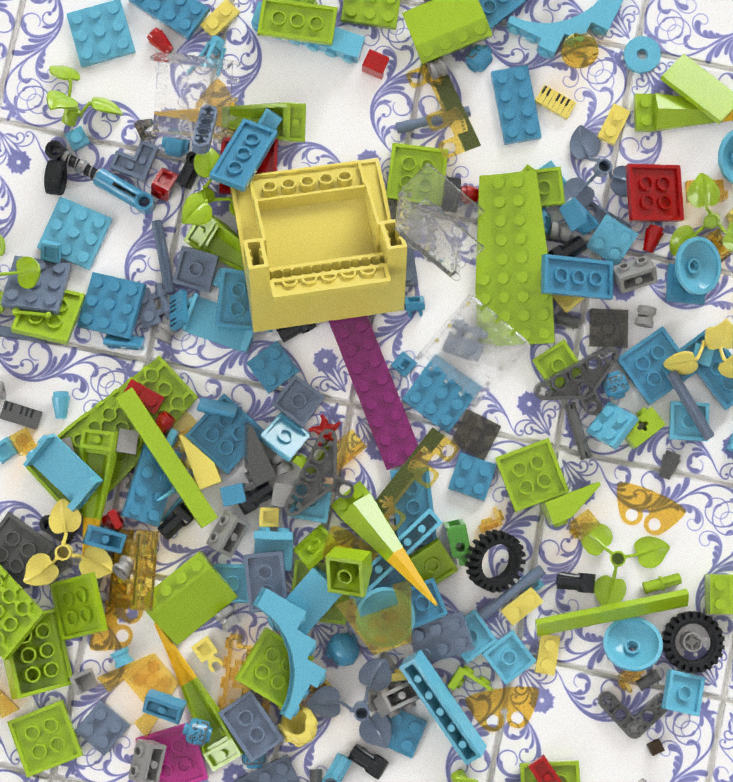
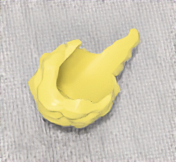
M299 704L300 709L295 717H292L290 720L282 715L281 724H278V729L285 738L284 741L291 742L296 747H301L311 742L316 736L318 725L313 712Z

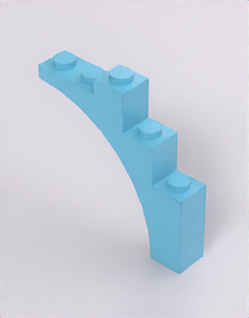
M598 0L582 14L554 23H536L510 16L506 29L513 35L524 37L529 43H537L536 51L539 52V55L544 58L553 59L562 40L571 47L576 46L579 48L588 29H591L596 35L606 36L623 0Z
M262 587L252 605L266 614L275 624L284 640L290 664V679L286 699L279 714L291 720L299 712V704L302 699L307 697L310 691L309 686L312 685L318 688L319 685H322L326 678L325 673L327 670L307 659L308 656L314 653L317 642L297 630L298 627L304 624L307 612L271 590Z

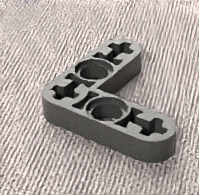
M609 691L601 692L597 698L599 706L632 739L641 737L668 711L659 706L657 710L660 712L657 714L650 707L652 704L654 707L659 704L658 699H663V693L656 694L634 716ZM603 696H611L610 702L613 705H616L617 702L618 705L613 709L606 703L603 705ZM619 709L625 711V718L623 720L615 718V712ZM647 710L653 713V718L650 721H644L643 713ZM639 718V720L643 724H645V726L643 727L642 725H639L636 728L638 732L636 734L633 732L630 734V726H636L639 723L638 721H636V719Z

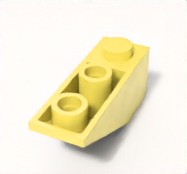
M179 435L181 439L178 441L179 447L182 452H186L187 458L185 463L188 470L192 469L194 474L192 479L199 489L204 490L222 483L217 465L184 435Z

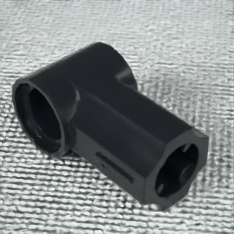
M193 151L187 154L186 162L176 181L180 186L190 190L198 177L194 165L191 164L192 158L197 154Z
M578 235L567 243L553 248L548 254L576 257L588 248L583 238Z
M314 323L276 330L282 341L286 343L301 333L305 334L311 331L317 325Z
M267 481L251 491L245 492L246 502L238 504L244 516L257 509L263 502L272 498L273 489Z
M182 502L157 529L167 540H170L182 527H186L191 523L194 517L184 502Z
M558 572L556 589L577 590V592L594 594L596 574Z
M356 743L348 756V759L364 768L365 772L377 780L381 778L390 763L376 753L373 754L358 743Z

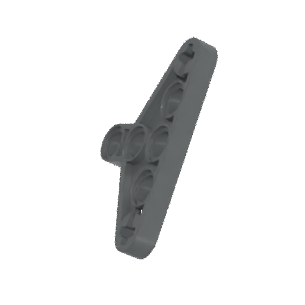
M605 346L535 385L533 389L535 397L540 400L579 399L586 413L594 416L598 415L602 410V403L596 390L619 359V351L615 347ZM607 351L613 352V354L611 355V359H600V357H605L608 355ZM594 358L597 360V367L590 369L588 363ZM574 368L581 370V375L578 378L572 377V370ZM558 377H563L564 379L562 387H556L555 380ZM586 384L589 387V392L586 395H582L580 388ZM551 385V387L555 389V391L553 392L552 389L549 388L545 391V395L539 394V392L541 391V387L546 389ZM595 401L597 409L590 412L588 405L590 402Z
M324 429L320 432L285 501L284 510L289 516H297L328 492L344 499L350 498L354 493L353 485L349 481L337 476V435L332 429ZM331 432L333 440L327 442L326 446L330 447L327 451L324 447L318 446V443L321 442L323 444L325 441L323 435ZM321 449L324 451L325 456L322 460L318 461L314 458V452ZM308 467H313L316 470V474L312 478H308L305 475V470ZM329 475L333 478V484L327 487L323 485L322 479ZM300 484L307 487V492L304 495H298L296 492V487ZM343 484L350 486L351 490L347 495L340 493L339 489ZM293 494L297 498L303 499L302 503L297 501V511L289 512L288 504H293L295 498H291Z

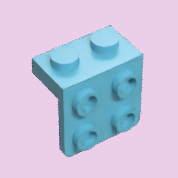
M259 527L258 531H254V553L283 550L285 571H291L293 566L294 532H290V528H278V532L270 531V527Z

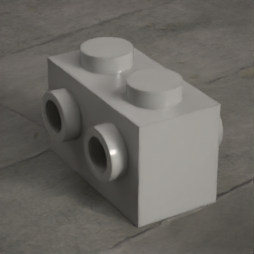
M648 255L613 266L614 283L622 294L658 282L656 266Z
M224 510L212 533L209 535L206 544L232 558L250 523Z
M400 681L393 685V689L389 690L386 688L378 692L379 696L373 702L381 718L388 715L392 718L400 714V709L405 708V710H409L416 706L415 702L420 698L409 682Z
M137 739L128 779L135 782H159L167 746L154 740Z

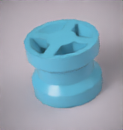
M128 646L110 654L111 658L115 660L116 669L134 661L133 657L128 653Z

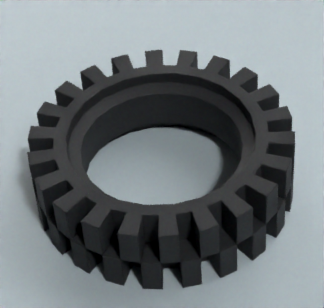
M493 529L492 532L489 530L485 531V535L482 533L478 535L480 540L474 539L472 541L475 547L470 545L468 547V550L472 551V553H466L465 558L469 559V561L465 562V566L469 568L466 569V573L470 575L469 579L480 588L491 593H495V591L500 593L502 589H509L508 584L511 586L516 584L513 580L514 578L517 580L521 578L517 573L518 571L522 573L524 571V568L520 567V565L526 564V560L521 558L525 557L526 554L522 551L524 549L523 545L519 544L520 541L514 536ZM495 545H504L509 555L505 570L496 577H486L482 570V560L485 553Z
M686 611L685 613L677 614L676 617L670 619L669 623H666V629L662 631L663 652H665V657L673 666L686 672L702 673L706 669L710 670L713 668L712 666L719 662V657L722 658L723 654L721 652L722 649H725V645H723L725 637L722 636L723 631L718 627L719 624L712 617L700 612ZM687 624L701 625L710 637L709 650L702 658L697 660L685 659L676 648V635Z

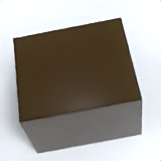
M660 739L646 744L652 756L665 751Z

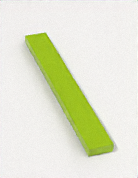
M130 388L117 396L115 400L200 528H204L217 519L218 516L134 389Z
M687 589L535 619L536 635L538 637L686 607L689 602V592Z

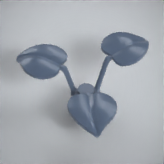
M579 125L573 132L569 148L571 154L577 160L587 157L589 161L596 162L593 167L594 175L586 183L578 177L569 179L563 187L565 203L575 197L584 207L589 205L594 198L595 192L588 185L597 176L604 177L609 174L610 179H613L611 182L612 191L620 197H627L625 166L620 165L612 170L610 160L590 157L595 156L599 152L601 144L599 138L583 125Z
M386 658L372 659L361 667L358 679L361 684L367 685L364 700L356 702L353 707L344 701H339L340 693L332 686L318 688L307 700L306 706L313 713L325 718L339 715L341 711L340 704L343 705L351 713H354L356 720L361 721L359 734L365 742L384 749L388 747L391 739L390 720L387 716L381 718L379 712L370 716L367 704L370 687L375 691H382L391 683L392 673Z

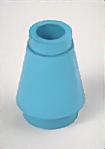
M69 391L53 392L51 399L55 419L67 418L71 397L69 396Z

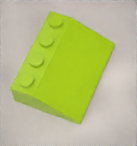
M431 0L402 12L422 66L493 36L479 0Z
M200 551L140 598L138 602L176 645H179L238 596L205 553Z
M55 608L45 610L44 617L9 660H3L12 700L72 685L69 677L73 676L66 643L61 638Z

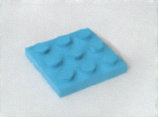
M112 0L66 13L82 68L136 53L121 0Z
M60 196L37 248L41 250V242L43 240L62 243L61 259L90 271L113 219Z

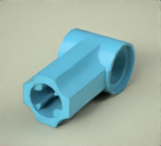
M338 752L324 775L322 782H325L328 778L341 782L352 761Z

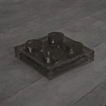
M590 308L588 347L603 348L605 346H612L615 348H628V310Z
M467 409L450 444L485 460L501 425Z

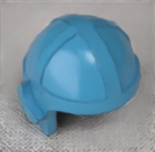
M350 632L335 634L328 642L325 654L328 659L332 658L338 666L346 667L353 665L360 653V648L356 643L358 639L355 634L351 635Z

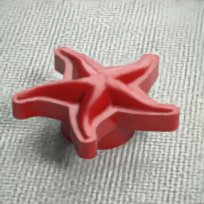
M321 414L320 426L311 427L308 431L315 432L318 436L324 429H332L335 432L341 425V422L329 424L326 417ZM331 432L323 435L325 441L333 440V438L331 437Z

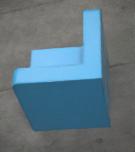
M245 483L220 488L223 507L246 502Z

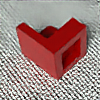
M369 49L362 64V72L382 80L389 57Z

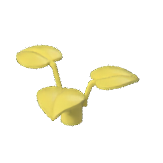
M726 318L719 325L708 327L705 330V340H702V345L696 357L690 351H682L667 358L663 362L664 367L672 372L677 371L679 375L691 374L697 370L698 363L696 361L700 359L704 347L707 346L711 350L719 349L724 362L718 365V370L723 376L733 378V355L727 359L722 349L733 348V324Z
M60 499L52 508L49 516L51 530L56 534L64 532L63 540L61 541L62 545L55 549V558L52 561L50 556L44 553L35 554L29 559L23 582L26 584L42 586L52 583L59 575V569L54 563L57 560L64 561L70 557L82 559L79 563L82 575L95 572L96 579L113 573L112 559L104 549L89 546L86 548L84 555L73 553V548L66 544L68 532L76 531L82 522L80 511L72 512L67 507L69 502L66 499Z

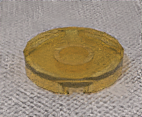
M574 33L567 37L561 46L562 59L565 64L572 68L580 69L593 64L599 54L598 42L588 33Z

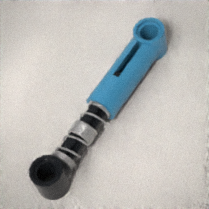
M52 140L46 144L45 153L50 160L64 161L68 168L72 167L75 172L82 176H88L89 180H93L94 185L139 210L142 214H150L155 210L156 203L149 193L138 189L104 168H94V165L91 166L86 160L75 157L69 149L65 148L57 140ZM54 149H60L58 155H52ZM122 189L130 193L131 195L135 196V198L123 192ZM147 199L150 201L148 206H141L143 200Z

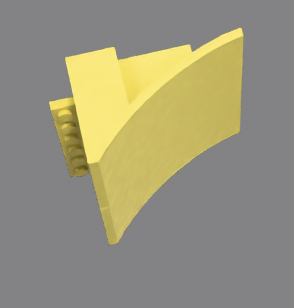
M379 158L260 173L254 175L245 192L230 187L253 332L404 310L407 244L399 219L391 220Z

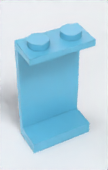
M194 293L193 297H189L187 307L189 308L188 323L181 328L184 332L246 354L248 353L255 334L253 330L215 326L217 303L199 297L197 293Z
M55 434L43 435L37 441V447L26 455L27 459L23 465L25 467L33 465L71 501L67 507L72 512L79 510L104 480Z
M316 565L286 598L287 601L307 612L304 624L297 629L305 635L342 595L328 592L327 575ZM268 618L270 627L278 632L275 624Z

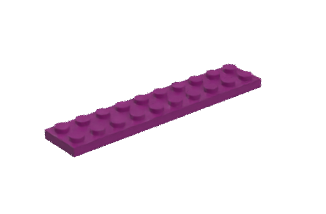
M368 316L328 321L386 470L403 465L417 448L418 443ZM419 451L411 461L415 460V457L418 458L417 455H421V451Z

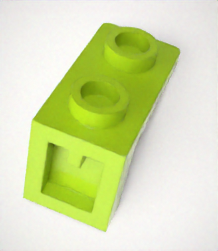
M327 440L326 443L323 445V447H324L327 451H328L329 448H330L329 446H326V444H327V442H328L329 440ZM320 450L315 459L318 461L322 460L325 456L324 451ZM302 454L300 456L295 455L290 461L302 469L307 457ZM308 467L305 470L310 475L313 472L316 473L313 467Z
M466 665L463 668L458 666L447 683V687L453 691L456 688L460 689L465 681L463 676L466 675L487 690L492 691L493 689L490 686L491 682L483 676L479 679L473 675L475 671Z

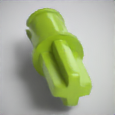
M679 573L664 577L658 576L657 579L642 582L645 594L661 589L665 591V588L681 584L682 578Z

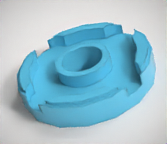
M646 36L631 39L623 52V59L627 68L638 74L653 71L661 58V50L657 42ZM639 51L645 52L646 55H647V58H646V59H640V58H638L637 52H639Z

